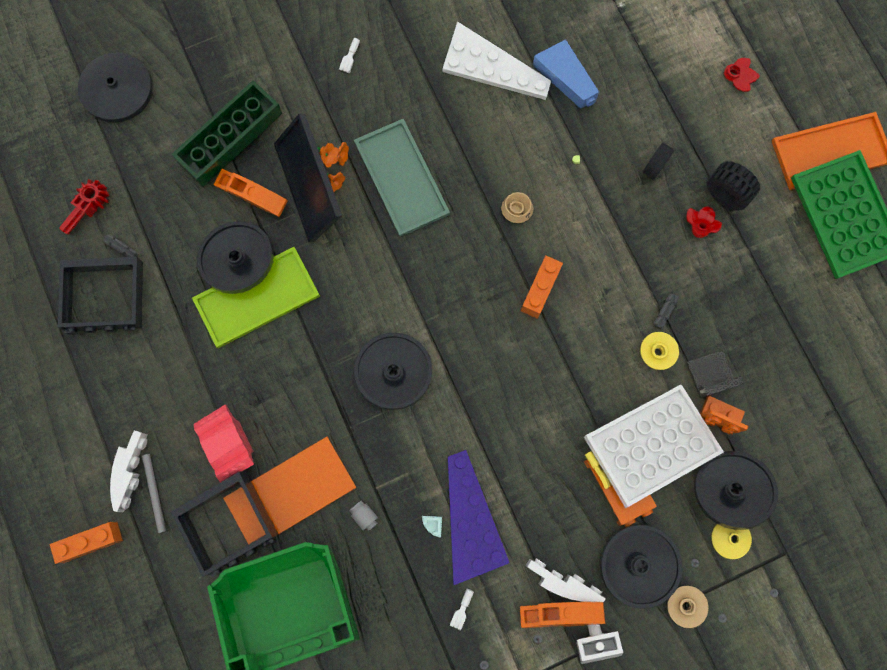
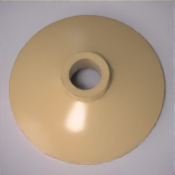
M681 586L668 599L667 609L671 619L676 624L684 628H694L702 624L708 615V602L705 595L699 589L692 586ZM685 602L689 604V607L686 610L683 609V604Z

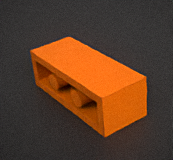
M545 256L524 301L521 312L538 319L563 265L562 262Z
M108 522L51 543L50 548L54 562L58 564L122 542L123 539L118 522Z

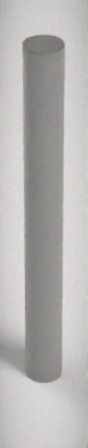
M150 454L142 455L156 526L158 533L166 532L151 457Z

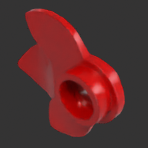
M739 58L734 64L728 65L724 70L725 78L733 82L736 89L743 92L750 91V84L760 77L756 71L749 68L751 63L749 58Z
M703 207L699 212L693 208H689L687 211V221L692 225V233L697 238L706 237L709 233H717L722 227V223L715 220V211L711 207Z

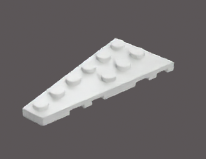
M457 22L443 66L444 73L546 100L551 80Z

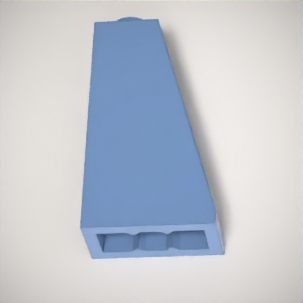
M566 40L534 56L533 66L542 75L551 80V83L578 107H589L596 102L599 91Z

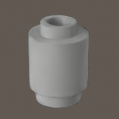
M362 500L349 510L352 514L351 517L363 531L365 529L370 531L378 524L375 521L378 519L377 515Z

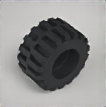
M732 161L721 163L707 180L706 184L709 193L716 201L736 211L744 210L760 191V183L757 177L746 167Z

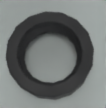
M662 142L642 172L655 180L675 150Z

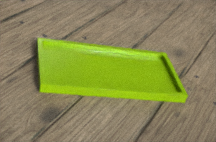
M292 247L274 256L270 272L256 287L236 294L223 293L210 288L192 297L216 348H220L320 297L295 247Z

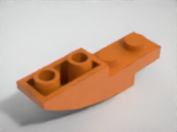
M221 169L213 184L217 188L280 217L288 202L287 199L263 186L224 169Z
M563 602L520 606L521 628L606 624L603 602Z

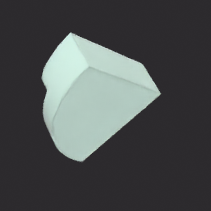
M422 516L423 524L427 531L434 536L441 537L442 517Z

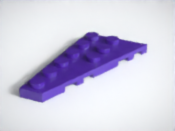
M466 450L448 457L453 585L510 563Z

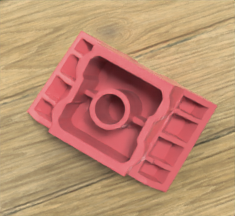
M226 404L193 424L194 430L199 436L201 446L210 465L215 470V475L219 482L254 465L251 455L253 449L240 422L234 418Z

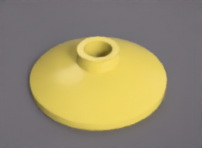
M654 332L642 341L640 354L645 364L656 370H665L673 366L677 361L679 347L675 339L669 334ZM655 349H659L661 354L656 355Z
M716 524L711 535L714 549L721 556L728 559L743 557L749 551L752 543L749 529L733 530ZM733 535L737 538L735 543L731 541Z

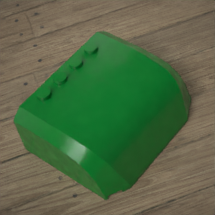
M304 542L225 569L207 587L227 670H275L360 640L338 564L328 545Z

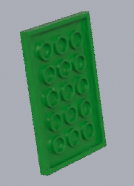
M861 150L790 177L835 279L887 259V208Z

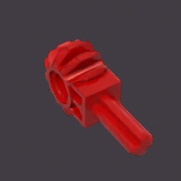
M88 179L87 184L81 182L82 187L76 188L79 194L75 195L71 202L75 209L59 228L65 234H70L85 214L92 217L97 212L98 207L104 209L102 204L109 203L106 199L110 196L109 192L106 191L107 187L98 180L93 182Z

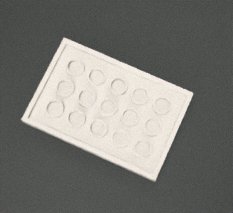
M682 385L584 436L625 508L724 452Z

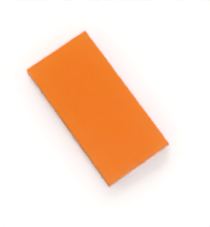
M876 112L775 137L771 140L789 190L795 189L790 178L793 175L861 150L869 170L887 165V138Z
M328 437L323 438L251 481L278 535L357 488ZM242 487L223 498L248 544L266 535Z

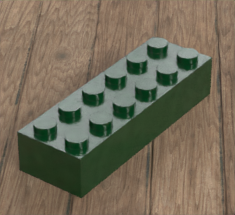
M253 80L171 155L203 187L282 115L281 108Z

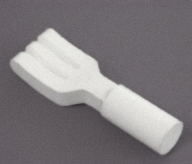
M353 38L349 53L343 57L339 70L347 73L351 72L354 63L353 56L360 43L359 39Z
M466 589L461 601L462 605L460 609L455 611L450 626H454L458 630L462 629L466 619L465 610L469 606L474 591Z

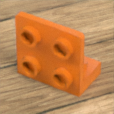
M706 397L700 415L707 425L719 426L722 428L721 431L731 435L746 431L749 427L741 423L745 411L714 397Z

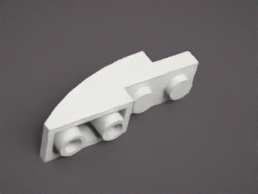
M134 430L127 448L118 447L110 482L111 503L115 512H124L129 507L132 491L139 484L138 477L140 474L132 471L139 464L141 450L146 447L147 434Z
M537 558L535 561L529 559L526 567L542 576L538 583L540 586L559 596L581 602L605 601V598L601 596L602 591L593 585L590 588L583 584L585 580L576 574L573 577L567 574L563 581V575L555 570L549 572L545 569L546 564Z

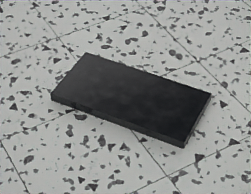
M298 114L275 141L274 146L308 242H315L342 217L307 117L305 114Z

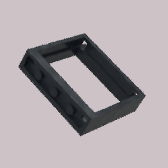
M138 257L60 260L58 328L68 334H76L77 331L83 330L86 333H96L97 330L115 332L116 329L135 331V328H142L143 262ZM133 270L132 320L72 323L73 272Z
M246 471L232 475L171 511L202 577L218 575L223 572L222 567L227 565L229 568L240 562L238 558L243 555L246 558L257 552L255 548L260 545L263 548L274 542L273 538L278 536ZM241 484L266 535L212 565L188 514Z

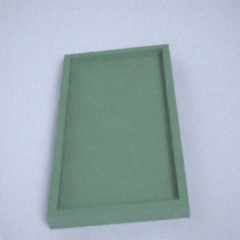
M404 119L354 140L355 146L399 237L450 215V211Z

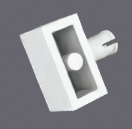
M587 625L590 636L578 639L576 642L581 664L619 657L623 654L618 631L604 634L601 631L600 625Z

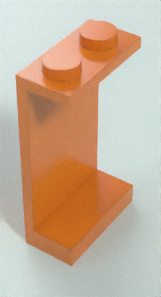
M583 461L586 467L590 468L618 518V521H616L618 525L630 526L636 522L635 518L640 515L646 517L653 513L652 509L657 506L651 495L625 508L613 486L605 489L600 477L589 461Z

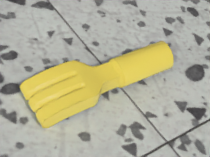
M592 451L585 454L592 468L595 469L600 477L604 488L611 487L612 484L599 466L600 464Z

